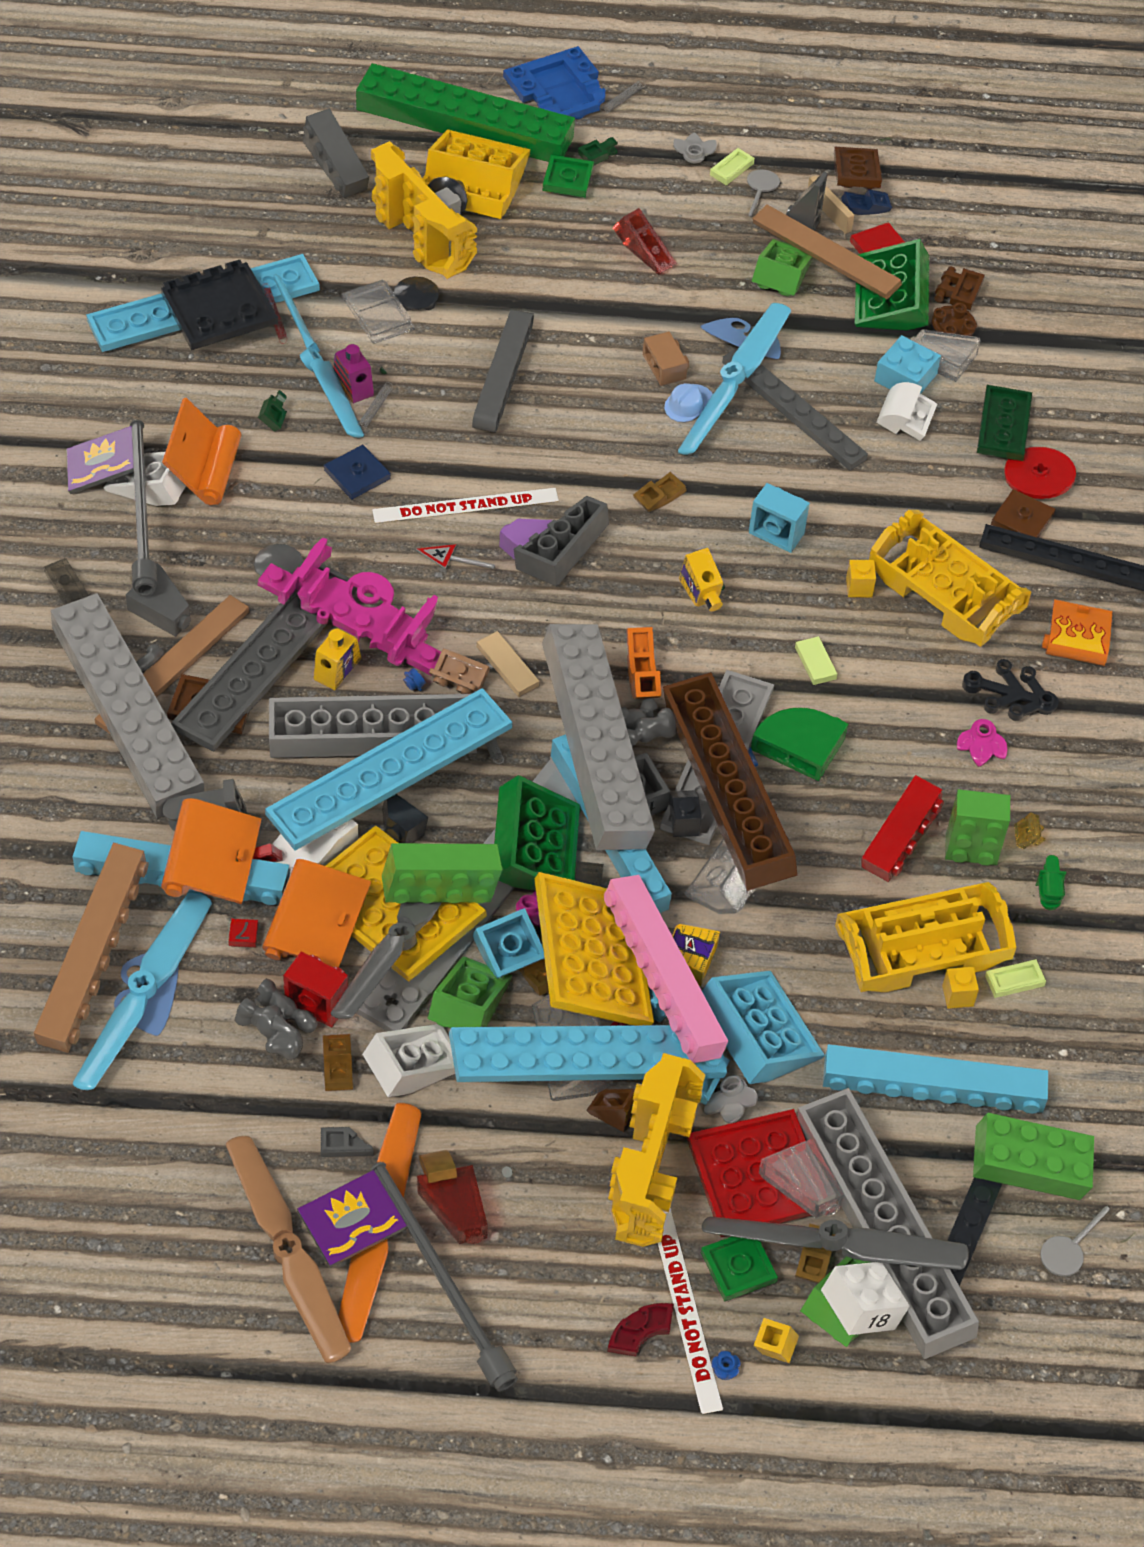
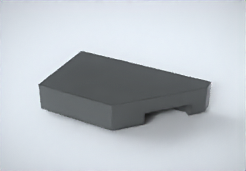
M321 1127V1157L373 1156V1147L360 1139L357 1133L350 1127Z

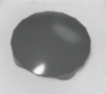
M273 544L266 546L256 555L254 570L261 576L270 563L293 574L297 567L302 565L303 559L300 552L294 547L286 544Z

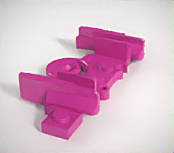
M320 539L310 550L302 565L297 567L293 574L270 563L258 579L257 586L277 595L278 601L282 604H285L297 589V594L301 600V608L311 614L317 613L316 621L319 624H326L331 619L334 626L355 636L358 642L363 637L370 638L369 648H378L388 653L387 660L396 666L401 665L407 659V664L430 675V668L434 669L441 651L425 643L428 637L425 629L434 616L438 597L436 595H433L431 598L428 597L427 602L413 619L405 613V607L402 606L399 610L391 605L394 598V589L391 583L380 574L361 572L353 575L348 581L337 577L329 579L330 568L326 567L324 571L318 569L323 562L331 557L332 547L327 546L328 539ZM353 587L357 588V597L361 602L374 604L381 600L383 603L377 607H364L358 604L352 596ZM370 593L373 597H367L364 594Z

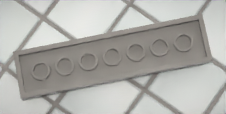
M726 670L719 690L748 751L752 743L753 734L760 724L772 695L774 684ZM688 759L675 791L694 790L697 793L702 819L699 836L685 838L710 845L718 825ZM668 805L660 829L673 833L670 807Z

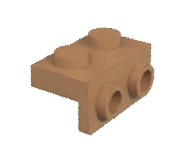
M443 648L435 668H430L429 674L434 678L433 682L441 686L447 687L450 684L457 687L456 691L461 694H471L482 688L490 667Z

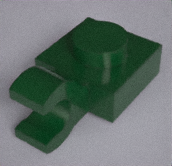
M613 137L608 138L602 143H599L596 139L579 147L578 154L583 160L594 161V165L607 160L608 156L618 153V150L614 147L618 142Z
M281 390L277 392L276 396L270 395L263 402L258 418L274 432L281 429L287 413L282 408L287 395Z

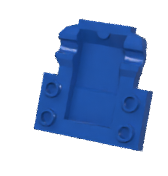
M579 46L503 70L504 79L520 100L524 103L534 99L538 108L581 119L585 115L600 111V105L605 102L606 90L600 88L599 81L597 80L599 72Z

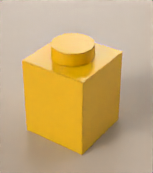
M849 560L846 576L848 597L872 598L876 582L874 560Z
M974 967L947 969L942 984L947 1009L974 1007L979 991Z
M763 1318L754 1346L762 1355L790 1363L799 1335L791 1326Z

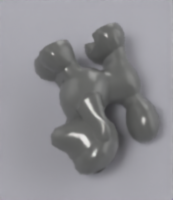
M652 698L643 700L639 709L628 710L625 706L621 707L632 747L638 741L647 743L660 736L664 738L673 737L676 734V722L670 708H663L659 711L657 717H654L653 710L658 707Z
M266 978L258 987L257 991L261 994L255 998V1002L250 998H245L240 1003L234 1021L240 1026L250 1024L256 1026L259 1032L267 1037L266 1051L272 1054H279L291 1061L300 1054L303 1048V1038L298 1029L290 1025L287 1020H295L296 1025L301 1031L311 1033L318 1025L317 1018L309 1010L298 1008L293 999L279 992L275 983Z

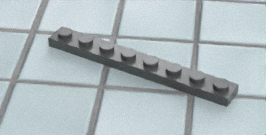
M739 347L723 356L722 363L724 365L732 361L733 355ZM762 364L748 378L745 377V383L849 471L867 460L868 453Z

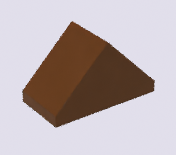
M600 1089L586 1111L590 1115L624 1132L631 1121L635 1089Z

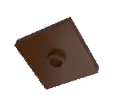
M1012 489L993 517L991 525L1039 538L1056 509Z

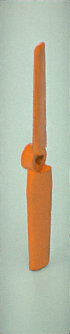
M397 1103L394 1107L377 1162L386 1163V1170L404 1198L422 1113L411 1104ZM387 1239L351 1257L338 1314L349 1343L358 1342L362 1338L388 1255Z

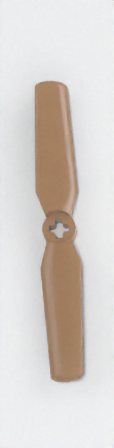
M249 1136L232 1138L226 1143V1147L257 1223L273 1241L274 1258L282 1264L283 1282L326 1363H333L341 1360L350 1352L351 1346L315 1261L302 1249L299 1237L293 1234L292 1214L252 1138ZM287 1244L292 1248V1252L287 1253L286 1250H283V1246Z

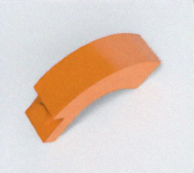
M653 627L627 628V664L633 699L660 698L661 681L660 671H656Z

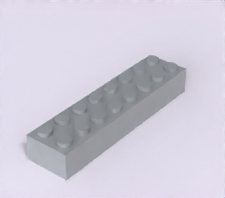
M471 694L269 698L270 758L361 756ZM477 748L469 753H477Z

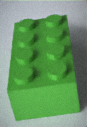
M391 843L381 876L385 902L400 904L406 902H423L426 904L432 902H449L452 904L459 902H475L479 904L491 902L502 872L497 844Z
M987 1113L976 1125L973 1177L1081 1200L1093 1188L1094 1136Z

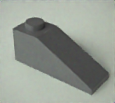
M823 172L798 197L794 205L789 206L786 213L787 216L814 231L821 221L828 173Z

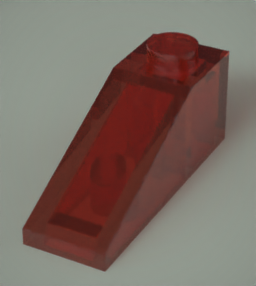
M640 208L624 216L613 227L625 247L658 275L677 264Z

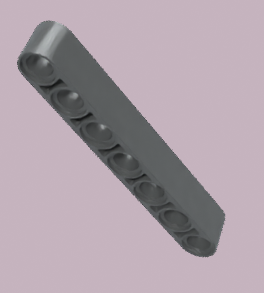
M510 310L474 412L472 428L497 432L533 327L534 313Z

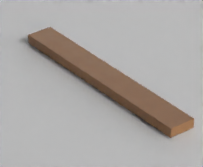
M768 204L752 218L755 225L885 299H888L902 285L901 279Z
M229 595L150 667L143 675L156 698L249 613V606ZM99 714L95 718V724L109 733L106 724Z

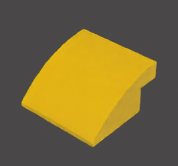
M447 129L428 149L426 171L423 179L426 181L427 186L432 179L446 176L460 180L465 186L464 190L467 196L465 211L501 219L510 206L520 184L530 155V149Z

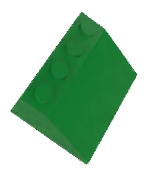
M921 239L857 254L901 279L902 285L888 299H885L856 282V327L910 330L929 325V254Z
M520 775L500 786L494 844L498 845L502 866L499 881L511 887L535 891L534 878L539 872L575 881L580 804Z

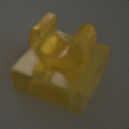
M1031 812L1014 824L1017 847L1025 849L1031 844L1039 846L1046 841L1044 837H1041L1044 827L1040 824L1039 815Z

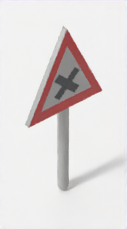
M456 544L416 549V551L446 569L450 560L491 569L495 568V565L491 563L453 556Z

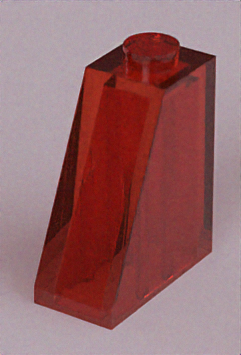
M473 1165L456 1168L457 1178L432 1183L428 1182L426 1174L417 1176L418 1195L459 1244H476L483 1239H487L488 1224Z

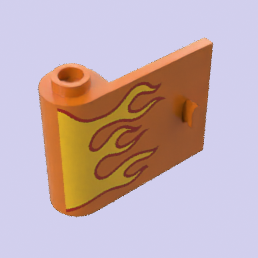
M1054 599L1050 633L1044 634L1042 648L1046 649L1045 654L1105 666L1110 647L1112 611Z

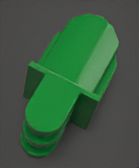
M1055 855L1047 856L1043 870H1040L1035 884L1038 886L1041 905L1047 910L1058 908L1065 896L1064 879L1066 871H1060L1059 859Z

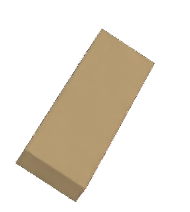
M816 175L809 178L808 187L818 178ZM826 186L822 211L845 234L852 232L854 214Z
M498 631L477 641L479 651L518 697L539 687L540 681Z

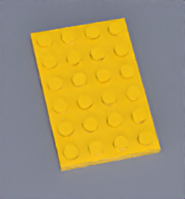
M376 825L326 865V867L371 881V886L352 933V937L371 952L388 934L390 927L398 923L397 915L401 906L400 903L385 902L381 877L391 843L398 842ZM442 902L433 918L416 933V944L411 949L402 951L400 957L391 968L410 982L487 917L486 910L475 902H459L455 904Z
M539 872L534 879L551 1007L634 1026L652 1025L654 1020L647 978L642 968H639L637 965L636 957L632 949L628 947L621 928L617 926L610 907L605 903L604 893L607 888Z

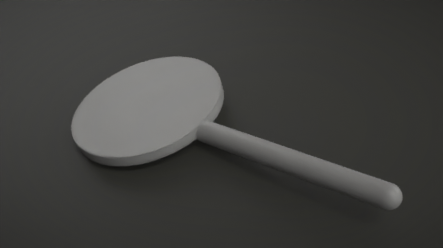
M755 170L749 173L747 177L748 185L757 190L749 217H752L761 192H770L779 186V177L771 171Z
M1105 1206L1073 1240L1065 1236L1049 1238L1043 1244L1040 1252L1044 1267L1058 1276H1070L1078 1272L1084 1259L1082 1249L1078 1243L1107 1214L1110 1208Z

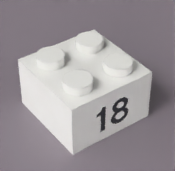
M880 1262L835 1266L821 1289L848 1335L895 1330L910 1307L887 1269Z

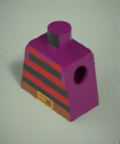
M350 344L345 349L337 351L334 357L333 369L343 390L354 404L374 396L371 366L361 353L359 346Z

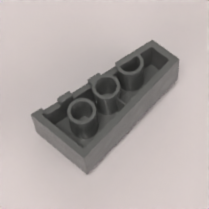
M329 108L306 116L305 126L303 127V143L329 177L335 189L340 192L343 198L367 190L369 175L331 109Z
M585 496L566 510L562 518L548 523V528L543 532L533 534L529 537V542L523 546L518 545L513 549L516 569L554 586H558L609 525L607 503Z

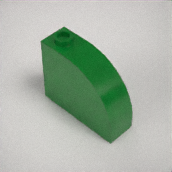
M784 709L770 715L758 726L752 737L751 749L784 766L820 781L846 739L848 723L838 717H833L815 709Z

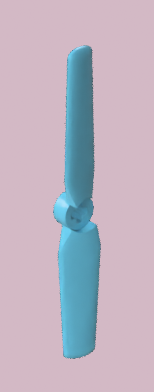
M274 274V280L307 348L300 354L302 362L309 370L314 372L345 432L352 437H363L364 433L361 426L358 424L359 422L330 361H324L318 353L320 350L312 339L283 280Z
M772 303L735 352L732 361L721 368L720 373L723 382L709 399L678 449V453L687 455L697 450L734 397L739 387L738 384L742 383L745 377L748 378L761 364L791 313V309L788 306Z
M189 891L143 956L140 970L134 972L128 979L130 993L113 1011L75 1077L73 1085L76 1088L92 1090L97 1086L143 1017L148 1002L147 999L153 997L157 989L175 972L212 905V901L208 896L198 891Z

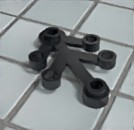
M1001 659L997 662L996 673L1002 676L1008 685L984 679L978 671H969L964 675L962 687L968 693H978L982 688L1005 695L1000 698L990 696L985 699L984 710L990 714H994L998 709L1011 705L1008 716L1011 720L1019 721L1023 716L1036 711L1043 715L1051 714L1057 709L1059 704L1058 697L1054 693L1044 691L1035 678L1036 670L1031 666L1022 668L1020 679L1028 684L1032 692L1024 690L1011 672V662L1006 659ZM1023 700L1030 703L1022 706L1016 702Z

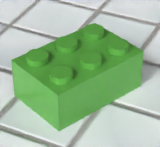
M958 789L946 831L945 860L979 863L981 865H997L1010 823L1011 795Z

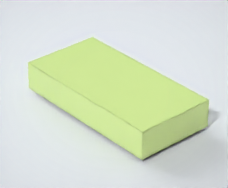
M737 148L710 169V176L728 185L754 164L755 158Z
M819 636L796 642L795 649L813 685L837 679V672Z
M1036 959L988 970L985 974L994 998L1044 987L1046 984Z

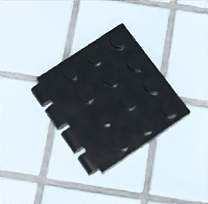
M240 259L225 263V269L218 265L203 270L204 275H201L198 271L182 276V282L178 278L162 282L161 295L191 350L278 324V316L247 262L242 263Z

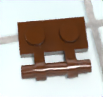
M949 266L947 271L943 272L942 282L935 290V301L940 303L944 298L950 297L949 304L963 303L966 305L967 310L971 311L984 281L985 274L965 268L959 274L956 273V269L953 266Z

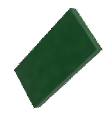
M986 385L976 453L1023 461L1033 392Z

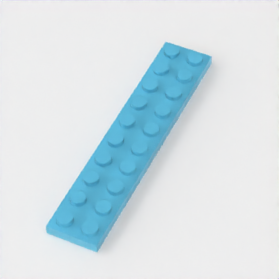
M303 254L251 268L262 290H265L268 300L269 297L265 288L270 287L275 303L284 301L274 280V274L283 280L292 298L320 290L319 282ZM161 294L86 314L87 322L102 352L180 330Z
M481 688L265 808V815L294 851L512 729V721L486 691Z
M670 1025L451 1027L449 1031L457 1082L644 1079L645 1074L661 1060L663 1053L689 1059L687 1054L682 1051L681 1043L676 1033L671 1030ZM723 1054L719 1059L694 1063L705 1074V1078H724L727 1074Z

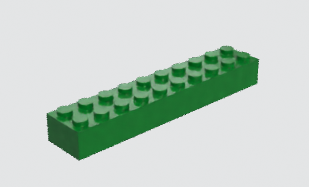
M371 63L356 89V110L439 133H444L448 129L530 149L529 157L549 162L551 155L564 157L574 138L575 117Z

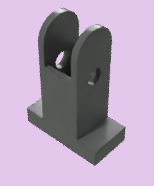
M234 779L223 780V788L172 797L163 805V814L169 820V825L173 831L176 829L182 801L188 798L202 800L247 814L246 805Z

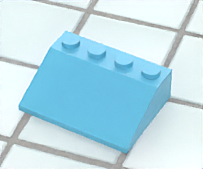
M771 971L712 977L703 988L702 993L728 1039L726 1047L749 1084L771 1081L818 1061L825 1056Z

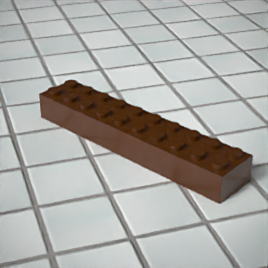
M712 672L663 686L666 708H670L674 714L676 732L746 891L798 876L796 855Z

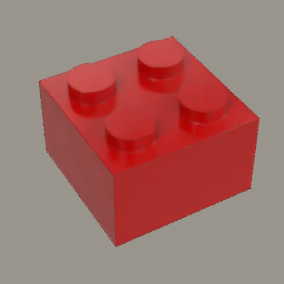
M301 951L283 975L285 996L293 999L298 1008L312 1012L317 1021L332 1028L338 1018L333 1017L331 1011L348 987V975L339 967H331L323 963L317 956L308 955Z

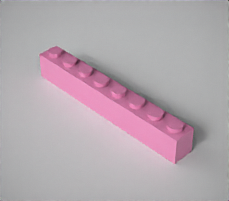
M640 875L611 879L604 893L605 903L610 907L617 926L621 928L628 947L632 949L639 968H642L647 978L648 986L650 989H653L658 999L659 1007L665 1012L671 1030L676 1033L681 1043L682 1051L687 1054L689 1060L693 1063L721 1058L728 1039Z

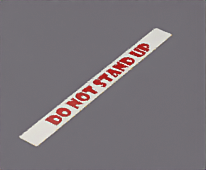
M556 488L379 508L372 509L375 523L556 502L559 500Z
M670 1209L669 1212L663 1211L666 1214L663 1237L661 1242L658 1243L701 1413L723 1410Z

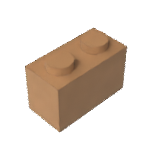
M670 331L644 338L643 356L660 386L686 379L689 360L686 355L682 354L679 342L676 339L674 340Z

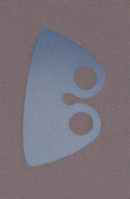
M726 318L701 325V328L717 338L740 347L747 337L744 333L748 332L751 326L739 318ZM735 321L741 322L745 325V328L736 329L732 327L731 323ZM777 336L765 357L780 358L781 349Z
M145 954L137 956L123 965L121 978L127 985L129 979L127 976L128 969L132 966H141L142 958ZM179 965L168 980L157 989L153 997L147 999L148 1002L143 1017L137 1024V1028L155 1036L162 1032L171 1011ZM129 989L120 992L116 996L114 1008L121 1003L124 996L130 993Z

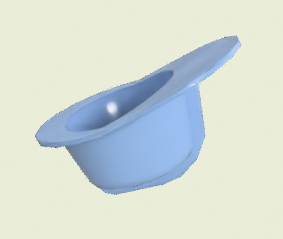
M680 384L674 388L666 400L665 412L672 420L677 422L692 421L701 414L713 394L702 385Z

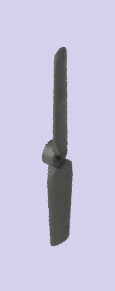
M423 902L401 903L397 915L398 923L390 927L388 934L372 950L331 1011L333 1017L349 1019L355 1015L400 957L402 951L411 949L416 944V933L433 918L442 902L428 904Z
M710 1216L703 1221L701 1226L702 1231L705 1233L797 1247L821 1249L823 1247L830 1251L842 1249L843 1256L869 1262L961 1270L966 1266L969 1255L968 1247L965 1244L871 1228H848L845 1223L839 1220L825 1221L818 1229L799 1225Z

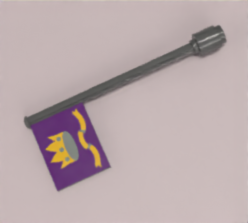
M133 420L129 427L67 448L68 492L73 494L134 472L138 560L131 566L132 587L138 595L150 596L155 592L158 582L157 565L149 559L143 444L144 423L141 420Z
M375 1163L370 1172L297 1208V1212L330 1268L408 1229L480 1350V1358L477 1360V1363L491 1387H495L500 1392L516 1383L518 1380L515 1375L517 1370L503 1347H495V1345H491L386 1170V1163Z

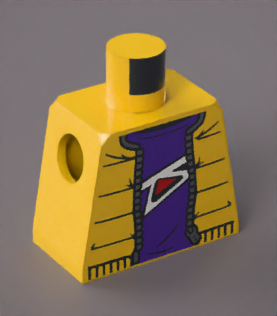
M705 548L685 555L679 576L681 584L695 606L699 607L706 604L709 611L718 610L723 605L719 598L723 580L709 549Z
M338 628L331 630L329 636L316 651L314 680L335 691L361 660L358 640Z
M678 924L672 937L698 985L702 986L718 947L720 932Z

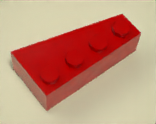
M915 775L862 856L861 867L888 883L893 876L897 877L904 866L903 862L908 855L910 856L914 852L918 841L941 811L944 800H942L943 789Z

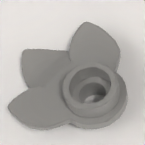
M694 132L686 140L674 139L673 146L677 152L683 154L686 161L696 164L702 162L705 156L713 154L717 143L716 140L703 142Z
M732 1075L722 1081L720 1091L711 1095L704 1107V1112L706 1115L721 1112V1116L726 1123H734L742 1117L745 1107L756 1105L758 1095L753 1088L747 1086L743 1079Z

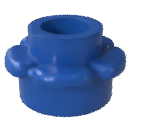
M414 668L409 672L405 671L404 675L406 678L403 681L411 691L415 689L422 691L421 687L426 684V681L421 674Z
M729 1351L720 1352L718 1356L712 1359L711 1363L715 1375L722 1380H730L736 1377L739 1373L738 1368L741 1365L740 1359L736 1355H731ZM728 1363L729 1366L725 1367L723 1364Z

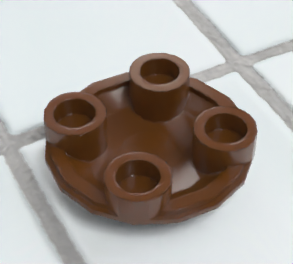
M963 303L936 308L933 312L932 324L934 329L947 339L964 340L971 337L976 330L977 323Z

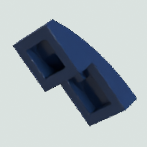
M868 189L865 195L844 192L841 197L843 204L856 215L880 214L889 212L892 209L886 192Z

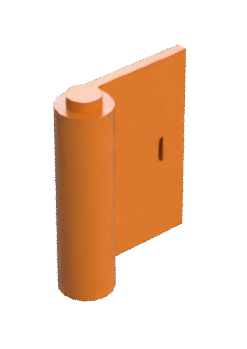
M183 398L162 463L205 504H219L226 489L242 436L241 432L232 425L216 427L190 400Z
M194 798L184 799L161 884L162 889L167 895L172 897H180L191 889L242 904L262 819Z
M296 859L262 949L266 951L265 955L271 959L280 960L281 957L286 958L288 954L297 957L302 951L308 955L317 956L323 963L331 967H340L371 886V881L308 860Z

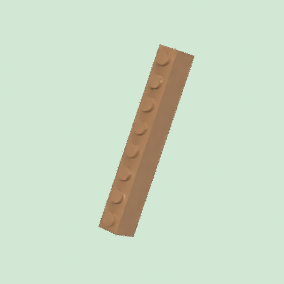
M113 842L35 1028L34 1036L37 1044L69 1053L72 1044L76 1045L80 1036L79 1027L82 1020H86L89 1015L92 995L96 996L98 993L100 975L102 971L106 972L109 966V954L111 949L115 948L118 944L121 924L127 922L131 900L135 901L137 898L139 880L141 877L144 878L147 873L149 863L146 862L143 850Z

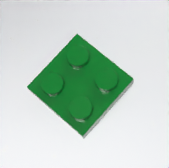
M551 155L542 191L586 198L594 161Z
M729 1237L701 1247L700 1253L724 1302L777 1282L778 1276L761 1242L758 1240Z

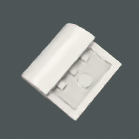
M909 382L898 383L889 390L876 423L895 434L901 429L921 441L927 432L937 403L920 394L921 386Z

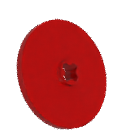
M1047 447L1025 448L1023 461L1007 460L1004 476L1007 484L1012 489L1031 498L1049 499L1066 493L1073 486L1076 478V468L1072 460L1058 450Z

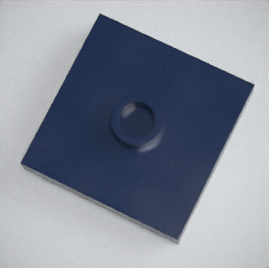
M363 444L324 465V471L351 500L391 479V473Z

